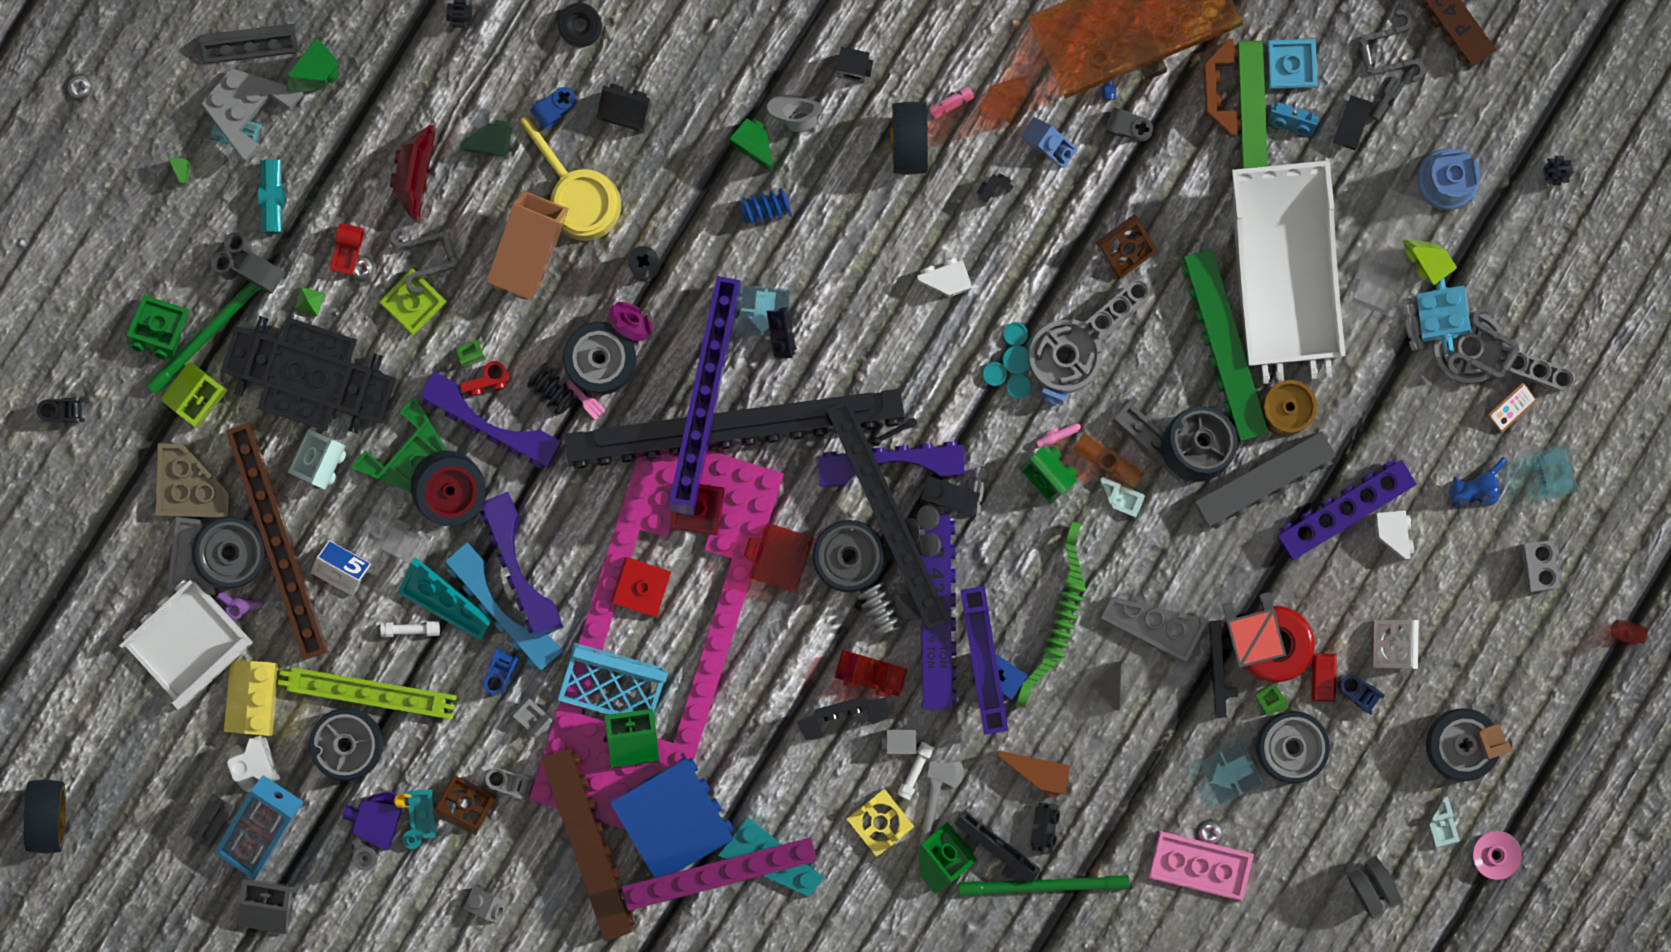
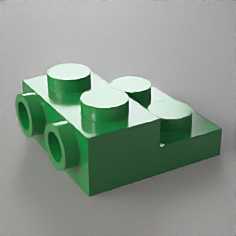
M143 295L126 335L127 344L136 352L141 353L147 350L153 352V356L158 359L166 360L167 357L173 359L181 340V333L189 316V309Z

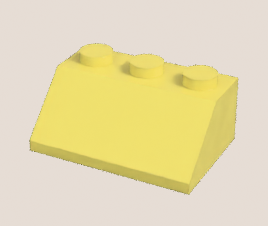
M234 660L230 664L224 732L273 736L279 663Z

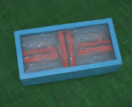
M263 775L249 792L214 854L255 880L270 860L304 802Z

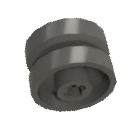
M1377 856L1365 861L1364 867L1369 877L1359 867H1354L1346 872V876L1356 896L1371 919L1383 914V905L1379 899L1380 897L1385 905L1390 908L1402 903L1394 880Z

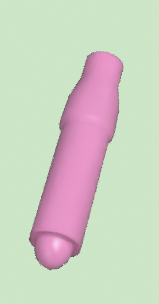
M1073 423L1060 430L1055 428L1045 433V436L1036 441L1038 448L1044 445H1052L1061 439L1077 433L1081 425Z

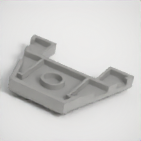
M231 68L202 102V108L217 128L222 131L229 144L240 155L241 160L247 163L259 149V144L241 132L269 98H272L291 111L303 96V92L289 93L287 85Z

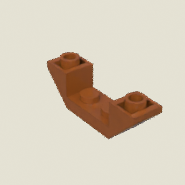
M1228 39L1203 67L1205 115L1230 138L1236 137L1237 131H1241V117H1237L1236 110L1217 111V108H1221V94L1216 93V84H1220L1219 69L1215 70V67L1232 66L1234 59H1238V45H1233V39Z

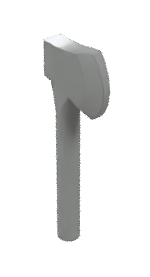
M929 761L926 777L930 778V792L919 845L931 836L938 796L943 782L956 788L963 779L964 770L960 761L948 763Z

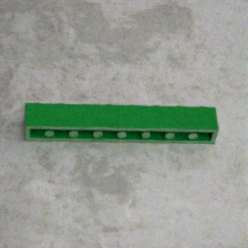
M1211 248L1185 256L1183 263L1180 264L1184 278L1188 277L1191 285L1187 287L1191 301L1195 300L1198 308L1194 310L1198 324L1202 323L1205 331L1201 335L1205 347L1209 346L1212 354L1208 356L1212 370H1217L1219 378H1216L1215 381L1219 393H1224L1226 401L1222 402L1225 414L1226 416H1231L1238 442L1266 435L1269 432L1213 250Z

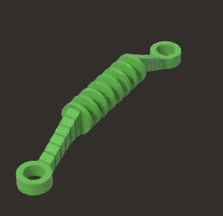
M1074 521L1071 523L1065 543L1070 571L1067 581L1063 583L1069 591L1060 593V595L1066 598V601H1058L1057 604L1062 606L1063 610H1055L1054 612L1061 618L1052 620V623L1058 626L1057 629H1049V632L1055 635L1054 638L1046 639L1047 642L1052 644V647L1043 648L1045 653L1041 665L1022 684L1016 706L1024 709L1026 708L1032 686L1057 665L1058 662L1066 658L1067 654L1061 651V648H1069L1070 645L1064 641V638H1072V635L1066 631L1067 629H1075V626L1069 621L1078 620V617L1072 612L1080 611L1081 608L1075 602L1084 600L1078 595V592L1087 591L1075 548L1081 523Z

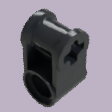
M84 398L46 399L37 406V415L46 422H85V419L82 417ZM51 404L55 408V413L47 418L43 414V409Z

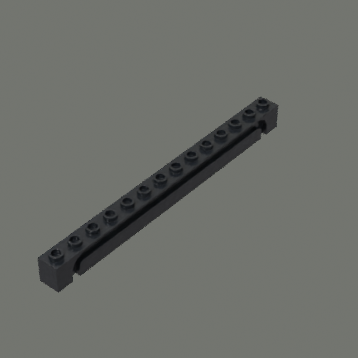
M892 389L879 393L870 392L715 413L708 448L718 446L719 450L732 448V444L742 443V446H752L756 444V441L766 440V443H775L784 437H790V440H798L804 438L806 434H814L815 437L828 435L829 431H835L826 409L847 399L862 430L875 429L876 425L885 424L886 427L898 426L900 422L904 421L905 417L901 390ZM687 417L595 429L589 432L565 433L568 467L573 466L574 469H583L592 463H598V466L612 464L614 460L621 459L623 463L636 461V457L646 456V459H656L660 457V454L670 453V456H679Z

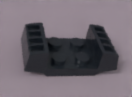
M862 696L816 709L813 715L797 721L805 740L820 739L823 736L818 721L819 718L824 717L826 722L839 718L838 713L847 711L849 716L862 712L861 707L867 706L871 723L876 724L888 718L887 698L869 700Z

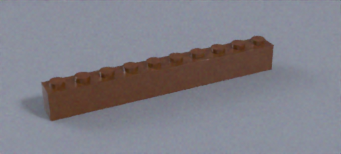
M246 423L228 429L226 433L303 660H309L327 654L329 650L253 425Z

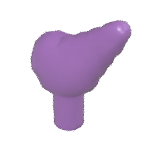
M223 591L216 598L227 606L225 612L232 620H238L242 615L264 606L263 602L257 600L232 599Z

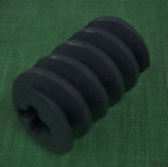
M639 246L630 252L628 265L632 274L637 279L649 281L658 274L660 261L652 248ZM647 259L649 266L644 265L641 268L640 260L644 262Z
M545 362L529 377L527 387L530 389L536 386L533 394L539 395L543 393L540 401L545 402L549 400L547 408L556 407L554 415L558 416L567 411L579 397L571 399L574 391L565 392L567 384L558 385L560 377L557 376L552 379L551 375L554 370L551 369L545 372L544 369L547 365Z

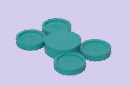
M1012 322L1004 330V339L1012 347L1005 352L1003 365L999 362L987 364L983 370V378L987 384L999 386L1006 380L1008 371L1014 376L1007 382V391L1012 397L1021 399L1026 397L1031 390L1029 379L1021 374H1024L1030 368L1029 350L1035 336L1029 340L1028 350L1020 346L1026 341L1028 331L1022 323Z

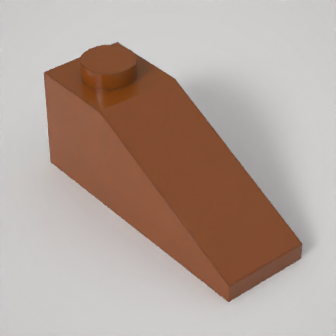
M1003 751L997 752V756L1036 787L1045 790L1044 795L1058 798L1059 793H1065L1070 769L1069 765Z

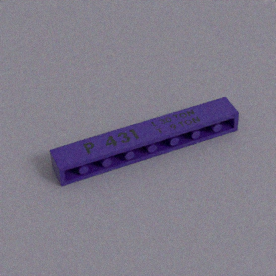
M939 515L940 519L937 527L933 530H925V534L934 533L939 537L941 541L939 554L935 557H925L921 554L925 567L950 619L930 630H927L922 619V709H952V704H957V690H952V680L957 679L956 665H952V656H956V641H952L951 632H956V617H951V607H956V593H951V583H956V571L951 569V559H955V544L951 545V535H955V520H950V515Z

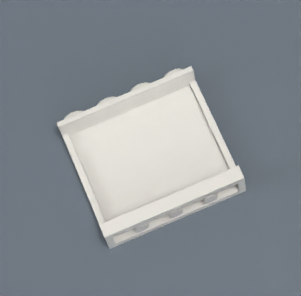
M195 578L188 582L184 579L174 588L176 593L171 598L168 595L157 604L159 609L154 614L151 612L146 614L140 620L142 625L137 630L134 628L130 629L122 637L125 641L119 645L121 648L126 647L174 699L172 704L177 710L185 707L253 644Z

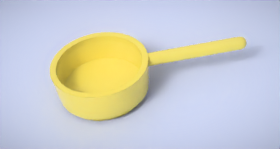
M522 117L520 119L521 125L560 177V180L552 190L550 201L569 208L561 232L579 241H591L606 235L616 225L621 212V198L615 184L607 176L594 170L580 169L568 173L530 119Z

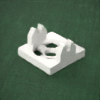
M1374 620L1373 668L1418 669L1419 620ZM1399 626L1407 631L1409 640H1402L1399 636ZM1391 628L1390 635L1386 640H1383L1387 630ZM1393 637L1398 640V648L1395 651L1390 648V640ZM1383 648H1386L1390 653V660L1386 657ZM1402 648H1408L1406 658L1398 662V653Z

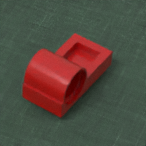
M344 223L339 224L329 270L354 276L365 232L364 228Z
M491 361L484 368L485 377L460 383L462 393H469V397L483 394V389L492 387L493 391L506 388V383L511 382L509 373L502 363ZM494 366H499L502 369V374L498 379H492L489 376V371Z

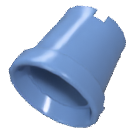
M1444 148L1432 152L1422 161L1417 171L1416 184L1421 197L1428 205L1438 210L1453 211L1464 207L1475 197L1479 187L1480 169L1475 158H1472L1466 151Z

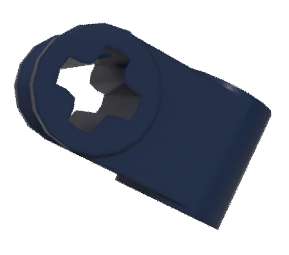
M1344 674L1337 681L1339 692L1369 715L1373 713L1372 709L1379 699H1383L1385 696L1378 689L1353 674ZM1349 678L1355 682V688L1350 692L1344 688V683Z

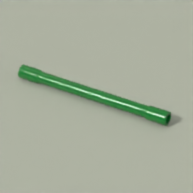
M249 281L146 386L153 393L157 394L171 380L172 376L262 288Z
M1128 875L1033 880L1032 883H1029L1027 880L959 882V896L1129 889Z

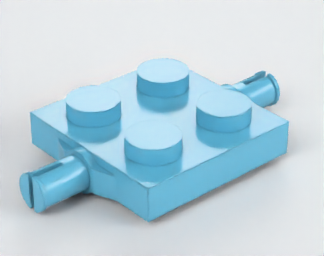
M1443 278L1436 284V289L1433 291L1417 294L1423 341H1443L1444 353L1449 354V351L1454 353L1452 339L1460 335L1472 333L1465 286L1448 288L1445 286V278Z

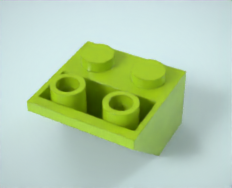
M189 361L160 400L194 427L200 428L228 390Z

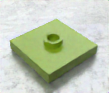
M413 268L379 303L412 336H415L447 301L424 279L412 282L414 287L421 286L424 289V294L419 296L410 294L406 288V279L410 274L416 272Z

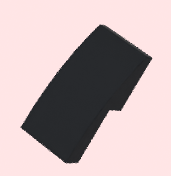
M1353 95L1350 96L1335 134L1334 144L1356 151L1373 108V102Z

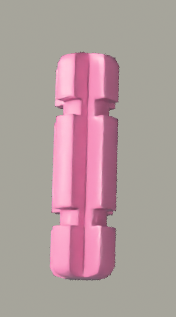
M966 87L960 90L959 94L955 93L940 101L939 105L931 106L929 113L933 119H938L943 116V113L947 114L963 105L964 101L967 103L972 100L974 95L971 89Z

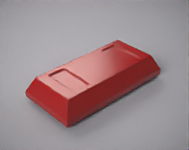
M1313 654L1311 701L1336 702L1337 654Z

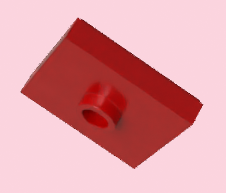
M625 557L610 603L657 617L671 571Z

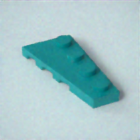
M414 557L397 593L481 641L492 619L419 559Z
M748 817L733 836L734 840L727 843L718 856L730 859L783 844ZM808 864L764 875V877L808 897L824 879L822 875Z

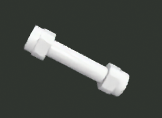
M439 621L410 625H394L393 622L381 623V637H394L397 634L440 636Z
M921 741L916 752L918 753L905 783L901 784L897 795L908 800L911 799L915 791L913 789L926 759H930L934 747Z

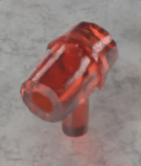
M1616 619L1611 626L1610 633L1612 638L1621 640V642L1644 644L1648 629L1629 620Z

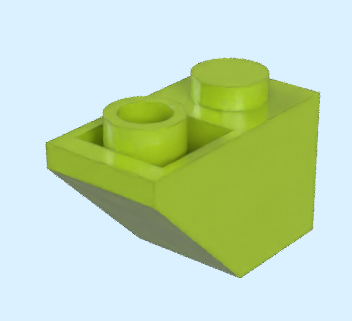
M1408 239L1402 242L1406 248L1404 252L1411 263L1416 264L1417 269L1415 271L1422 281L1427 280L1435 285L1457 269L1446 249L1437 243Z

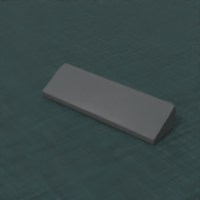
M294 23L200 35L199 39L203 64L299 52L296 25Z

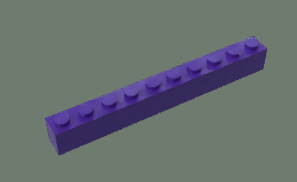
M716 277L669 500L670 511L690 515H694L741 291V280Z

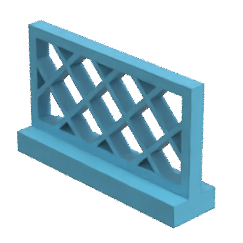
M573 642L571 656L557 700L609 715L625 713L629 710L632 712L633 708L646 702L648 708L653 709L654 713L668 672L664 667ZM575 661L585 663L589 671L576 677L572 671ZM589 665H593L596 667L591 669ZM602 668L609 670L612 677L599 684L594 672ZM570 675H572L574 678L571 681H569ZM592 675L597 685L584 692L578 681ZM624 675L631 676L635 684L622 690L617 679ZM615 681L620 692L607 698L602 687ZM648 681L657 683L655 692L645 697L640 685ZM574 683L577 684L582 693L574 698L564 696L566 688ZM638 688L643 698L630 705L625 693ZM599 689L605 700L598 704L590 703L587 695ZM623 696L628 706L620 711L614 710L610 702ZM584 697L585 700H586V702H585V701H581V700H579V699H581V698Z

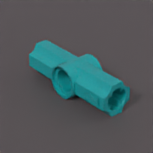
M275 159L260 160L258 204L261 207V233H282V207H284L285 203L284 186H282V161Z

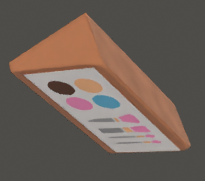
M1522 382L1485 416L1503 433L1536 403L1537 399Z

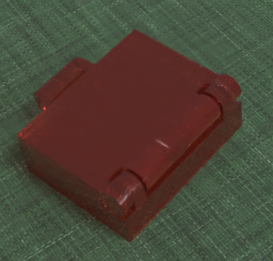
M767 523L764 527L762 538H749L744 557L754 563L749 578L796 593L814 538ZM758 542H759V543H760V546H759V549H758V552H757V555H756V558H755V557H753V556H754V553H755L757 544H758Z

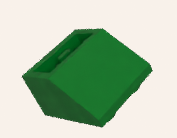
M653 709L604 716L611 768L659 762Z

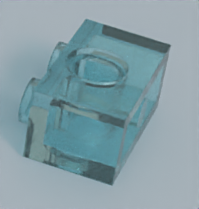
M1566 445L1534 453L1535 458L1532 459L1534 471L1536 473L1539 472L1541 482H1538L1541 495L1545 496L1546 500L1578 492ZM1551 466L1556 467L1559 471V477L1556 480L1551 479L1548 475V470Z

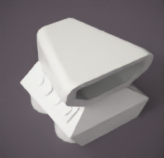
M264 735L249 738L246 749L241 745H234L229 749L227 763L232 778L245 792H250L257 783V780L263 775L273 782L280 779L279 771Z

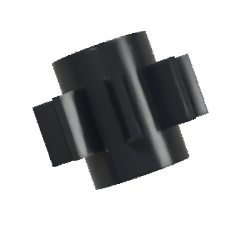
M454 0V3H447L446 21H452L453 27L464 28L465 23H471L472 5H467L466 0Z
M1562 155L1548 158V163L1543 168L1545 180L1552 181L1553 185L1569 183V178L1574 173L1571 165L1572 161L1564 160Z

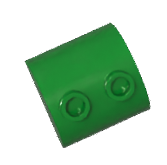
M1044 445L1019 469L1046 501L1052 504L1077 482L1075 479L1077 472L1070 464L1066 466L1062 464L1059 460L1061 453L1056 447L1051 446L1049 448L1047 445Z

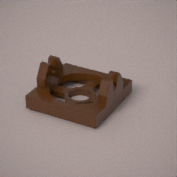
M1135 214L1095 242L1102 258L1111 267L1119 280L1158 252ZM1132 230L1138 235L1134 239H1127L1124 233ZM1118 238L1120 242L1119 248L1111 255V245ZM1133 243L1132 251L1127 254L1123 253L1124 245ZM1142 243V247L1139 253L1136 255L1138 245ZM1121 257L1130 258L1128 262H1116Z
M453 775L432 815L477 835L497 795ZM456 791H466V792H467L466 794H461V795H459V796L456 795V794H453V793L456 792ZM474 795L481 801L482 807L475 804ZM468 799L472 806L470 808H463L460 806L459 800ZM448 800L455 803L458 809L455 815L448 810ZM471 811L480 815L472 820L462 819L464 813Z

